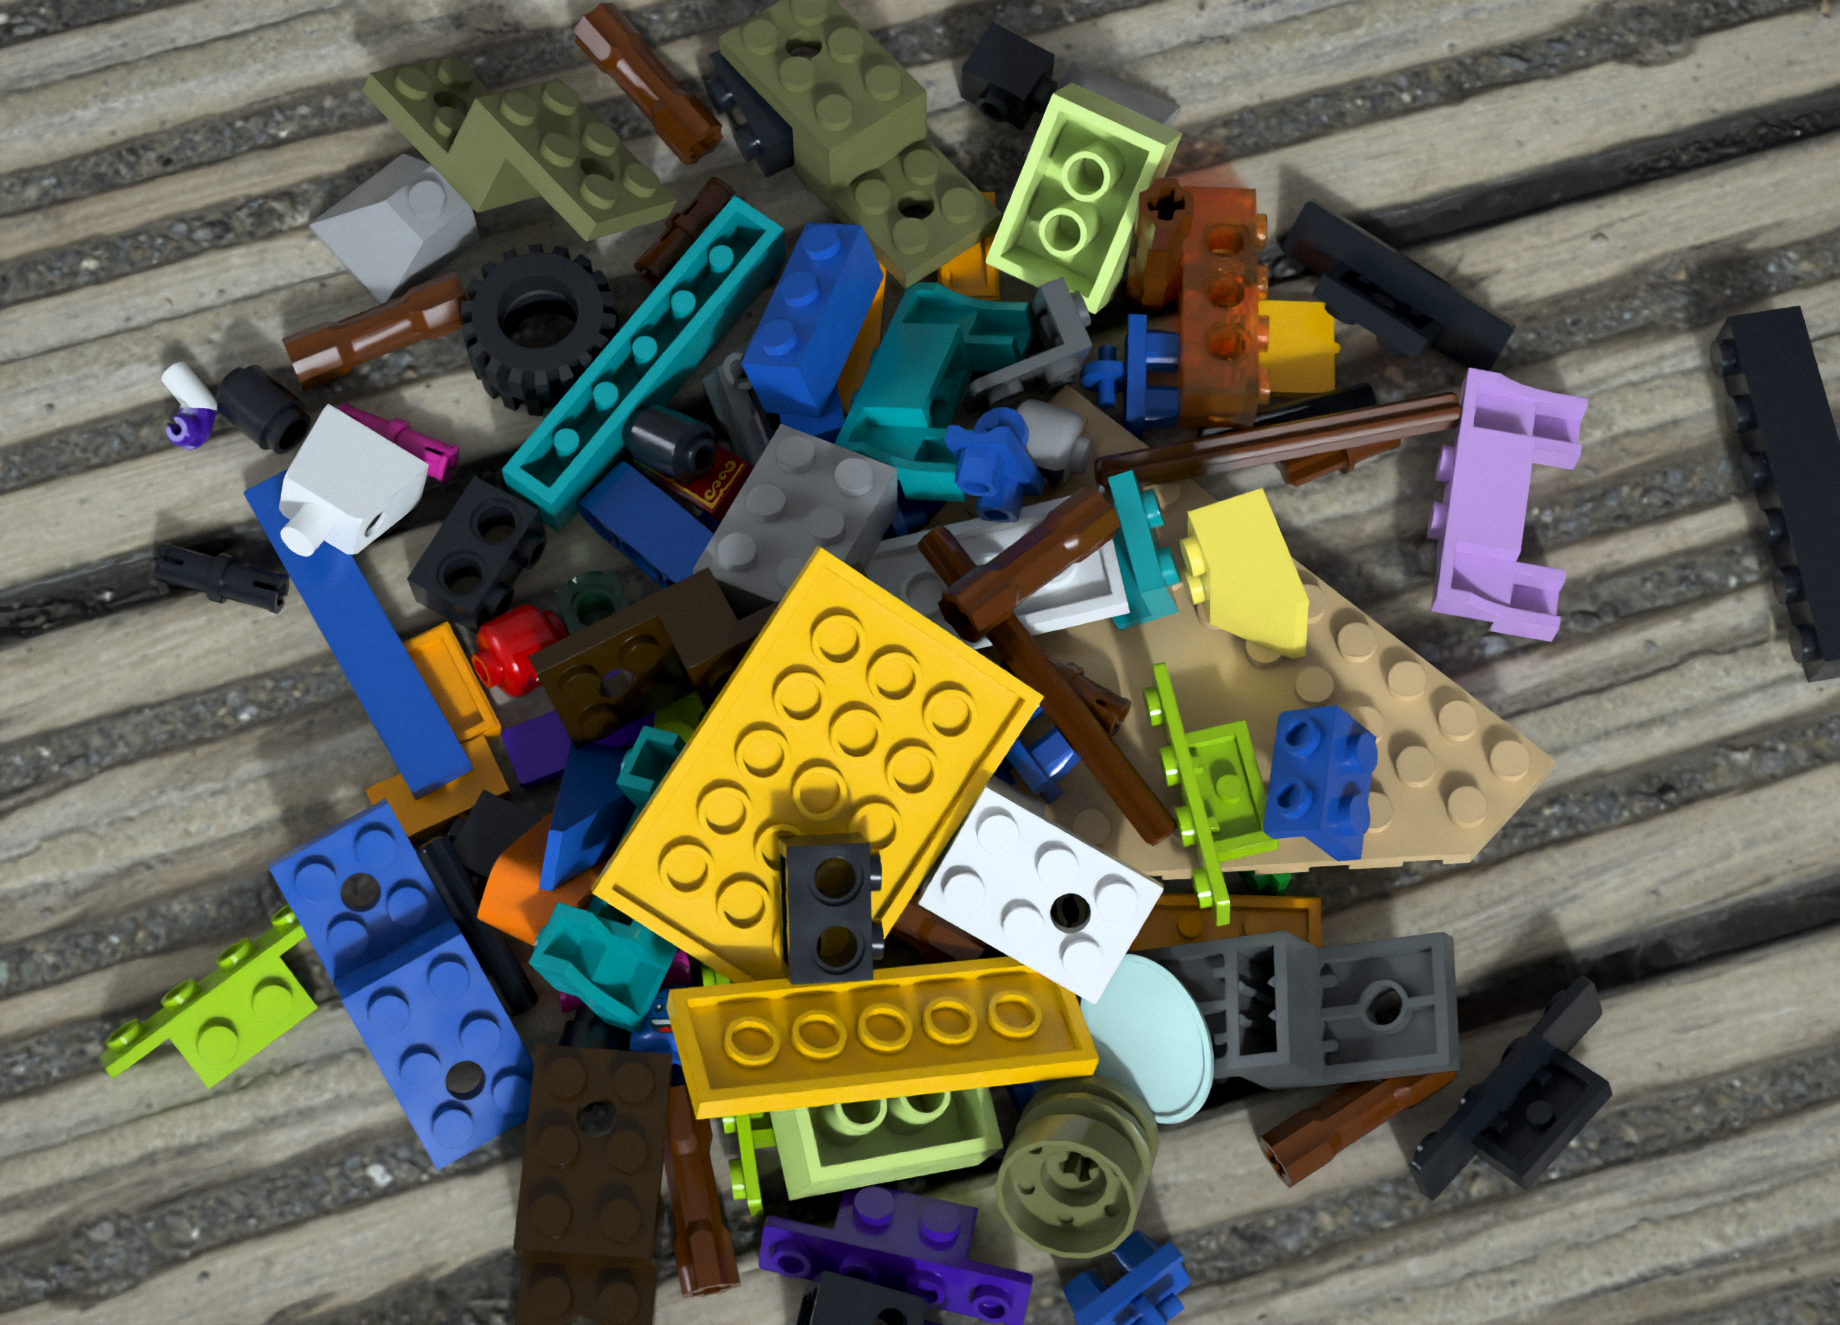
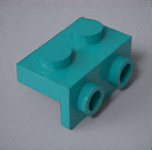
M1133 470L1108 478L1114 503L1110 505L1115 508L1121 524L1116 529L1115 537L1112 539L1130 613L1112 617L1116 627L1120 630L1179 612L1172 585L1181 583L1179 570L1170 545L1161 548L1156 527L1165 525L1161 506L1154 488L1143 491Z

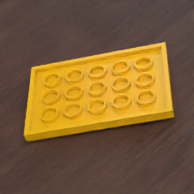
M817 546L590 889L594 895L734 983L783 979L786 977L782 973L778 836L859 832L870 843V850H878L881 857L882 888L881 891L871 892L872 918L881 919L885 939L1044 696L823 548ZM839 857L824 860L815 872V885L822 889H831L840 885L847 874L846 860ZM833 926L823 931L817 941V953L822 956H835L842 952L849 941L848 928Z

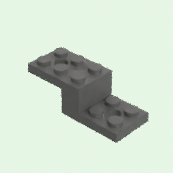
M1284 930L1126 952V954L1139 955L1160 964L1175 975L1193 996L1206 1021L1212 1041L1214 1054L1213 1079L1240 1076L1267 1089L1277 1091L1460 1070L1453 937L1445 932L1317 948ZM1397 991L1402 999V1009L1399 1016L1390 1024L1379 1025L1375 1018L1377 1002L1386 993Z

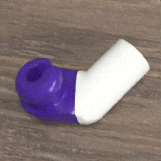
M178 362L170 366L164 372L161 379L162 383L181 404L178 413L173 415L175 424H166V434L169 441L174 445L180 446L183 449L193 450L201 447L210 439L218 402L186 362Z

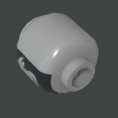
M1035 399L1024 401L1015 411L1021 414L1029 428V440L1025 451L1044 477L1043 487L1058 490L1068 482L1072 473L1084 474L1091 456L1093 439L1083 436L1084 423L1079 413Z

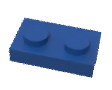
M1338 705L1280 713L1277 723L1263 832L1272 839L1304 836L1336 861L1360 860L1364 834L1370 825L1368 799L1371 775L1378 761L1376 736Z

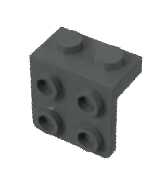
M1063 277L1040 285L1030 307L1037 331L1036 335L1044 352L970 383L962 403L967 415L980 410L984 414L993 408L1000 407L1013 409L1019 404L1017 397L1025 392L1039 388L1041 395L1044 396L1059 391L1066 384L1071 385L1076 381L1073 374L1082 370V364L1093 346L1085 327L1091 325V319L1082 295L1078 290L1069 292Z

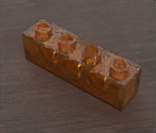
M1183 186L1184 190L1193 194L1194 214L1190 234L1183 240L1180 254L1181 278L1178 287V333H1180L1178 426L1252 429L1257 406L1268 405L1270 395V368L1259 367V352L1267 353L1269 316L1258 315V301H1266L1268 264H1257V250H1265L1267 214L1256 213V189ZM1216 305H1225L1230 308H1222ZM1223 356L1228 357L1232 360L1226 361L1218 359L1216 357Z

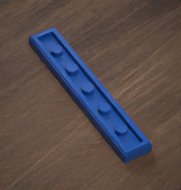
M286 469L244 491L243 494L415 800H418L473 770V767L352 555H347L328 542L323 541L312 555L301 556L289 549L283 542L281 530L290 521L279 510L283 480L288 470Z

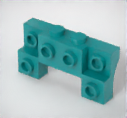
M916 282L908 287L902 296L880 346L876 347L872 352L870 368L860 389H856L852 395L850 411L834 444L897 468V480L901 482L906 499L965 502L968 493L961 492L954 482L958 461L944 443L947 427L951 424L973 371L995 372L1025 360L1037 332L1029 302L980 300L964 296L939 283ZM964 429L967 432L971 433L973 431L972 429Z
M644 725L634 746L625 754L616 784L636 808L618 846L686 745L679 734ZM594 895L587 910L557 903L548 923L541 928L536 937L534 952L528 963L556 990L579 997L606 1024L638 1033L678 947Z

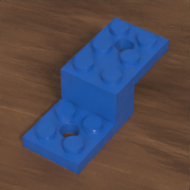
M386 798L267 863L271 874L331 977L341 1002L437 1170L528 1119L534 1062L462 932L451 917L421 864L417 853ZM367 873L373 876L378 883V890L374 899L361 907L345 903L340 893L344 881L353 874ZM472 1061L481 1066L482 1069L481 1080L478 1085L466 1093H456L449 1090L445 1084L449 1069L458 1062Z

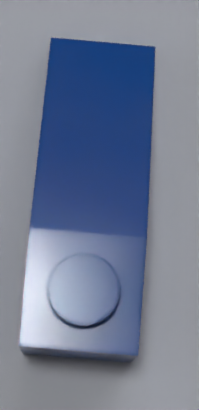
M571 743L549 829L539 889L554 891L615 852L636 808L616 784L620 775L622 760L628 750L589 743L576 750L574 744Z

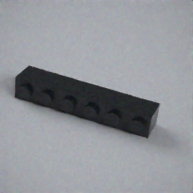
M1801 306L1728 316L1715 341L1711 343V365L1715 375L1723 377L1728 394L1725 406L1727 423L1733 433L1739 434L1744 451L1741 458L1742 477L1746 487L1749 490L1754 489L1760 510L1757 514L1759 538L1765 547L1770 546L1776 566L1773 572L1774 592L1778 602L1781 605L1786 604L1792 624L1789 631L1791 653L1797 663H1803L1808 683L1840 678V441Z

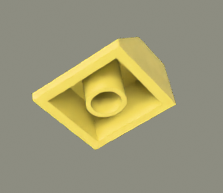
M1263 488L1187 512L1188 537L1180 540V548L1186 567L1180 569V574L1191 605L1202 603L1208 621L1213 626L1291 659L1305 656L1309 599Z

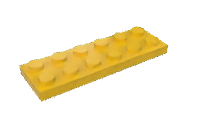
M1010 956L873 970V980L791 985L786 978L671 989L669 990L666 1004L696 1120L1091 1076L1094 1074L1099 1061L1075 993Z

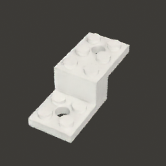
M992 775L918 887L920 889L918 904L1095 1005L1163 892L1164 887L1157 880L1045 817V808L1042 802ZM1063 894H1078L1088 902L1090 914L1083 924L1075 928H1066L1053 920L1050 914L1051 906Z

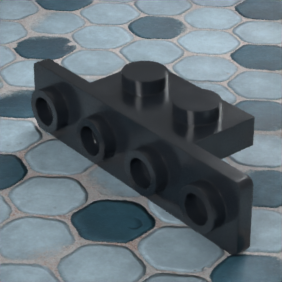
M1311 199L1305 203L1282 244L1281 249L1283 253L1321 276L1312 295L1325 303L1324 308L1332 317L1345 324H1359L1377 336L1376 342L1384 350L1395 356L1403 358L1410 356L1416 360L1433 346L1466 368L1490 371L1515 331V324L1316 199Z
M1580 976L1568 990H1561L1555 994L1546 1006L1543 1017L1525 1037H1518L1509 1044L1503 1053L1501 1063L1482 1084H1475L1466 1091L1459 1102L1457 1111L1438 1132L1429 1133L1419 1143L1409 1167L1420 1192L1431 1201L1435 1200L1475 1155L1527 1191L1613 1095L1609 1081L1568 1055L1569 1051L1598 1021L1603 1012L1592 981L1584 976Z

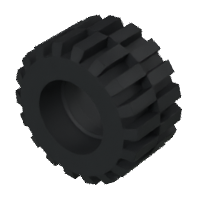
M542 244L528 245L529 253L518 256L514 248L503 253L505 262L500 265L495 264L492 260L481 268L484 280L480 281L472 278L466 289L469 301H462L460 315L463 325H461L462 335L471 366L477 380H482L484 390L493 399L501 395L504 407L517 411L521 404H525L529 415L542 416L543 408L555 407L620 331V323L613 291H609L608 280L601 270L593 272L591 261L581 254L574 260H571L568 248L555 245L552 253H544ZM555 313L565 316L576 323L567 337L557 344L545 348H527L509 339L512 331L519 323L536 314Z

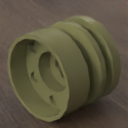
M1093 1074L1091 1076L1043 1082L1026 1101L1014 1138L1010 1141L1000 1166L995 1185L999 1211L1014 1233L1036 1249L1062 1258H1093L1115 1250L1132 1232L1144 1191L1160 1146L1156 1118L1140 1096L1116 1080Z

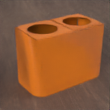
M547 813L498 857L489 875L477 915L479 920L534 946L541 928L548 923L558 902L587 910L594 896L590 888L614 854L613 852L554 891L539 889L548 834L553 817L552 813Z

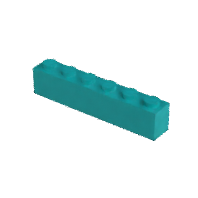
M734 195L502 468L508 493L537 508L540 511L542 521L560 533L577 513L576 503L606 476L627 453L628 450L623 443V430L631 413L644 405L662 404L666 406L785 264L784 228Z

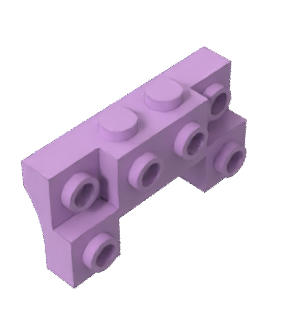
M1468 368L1462 383L1459 403L1462 417L1455 431V439L1452 446L1442 444L1436 467L1435 481L1445 483L1443 503L1433 502L1427 531L1428 539L1437 540L1435 554L1437 567L1430 611L1489 621V631L1552 642L1560 627L1561 616H1556L1559 592L1565 583L1566 570L1516 561L1521 553L1532 463L1574 470L1581 456L1582 444H1579L1578 440L1581 420L1587 410L1588 398L1544 391L1518 383L1498 372Z

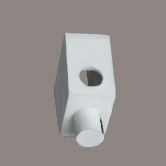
M328 404L322 410L283 480L279 510L283 516L290 519L281 530L283 542L289 549L301 556L312 555L323 541L328 542L347 555L358 554L421 502L429 464Z

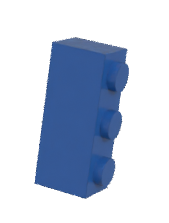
M806 222L741 362L765 413L822 416L884 277L862 225Z

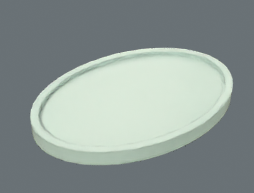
M1125 954L1097 1003L1094 1005L1081 998L1080 1008L1099 1057L1095 1072L1097 1075L1119 1081L1140 1096L1156 1118L1157 1123L1174 1124L1185 1121L1200 1110L1212 1086L1214 1054L1206 1021L1193 996L1169 970L1148 958Z

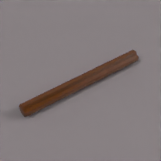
M1444 392L1098 457L1095 460L1094 476L1098 489L1101 488L1102 493L1108 494L1112 493L1108 478L1133 470L1141 487L1438 432L1459 426V421L1462 417L1461 406L1455 393Z
M942 525L930 530L918 542L919 551L947 587L977 566L953 534ZM1012 612L1011 616L985 636L1019 680L1044 696L1039 704L1143 840L1152 846L1161 843L1177 828L1176 820Z

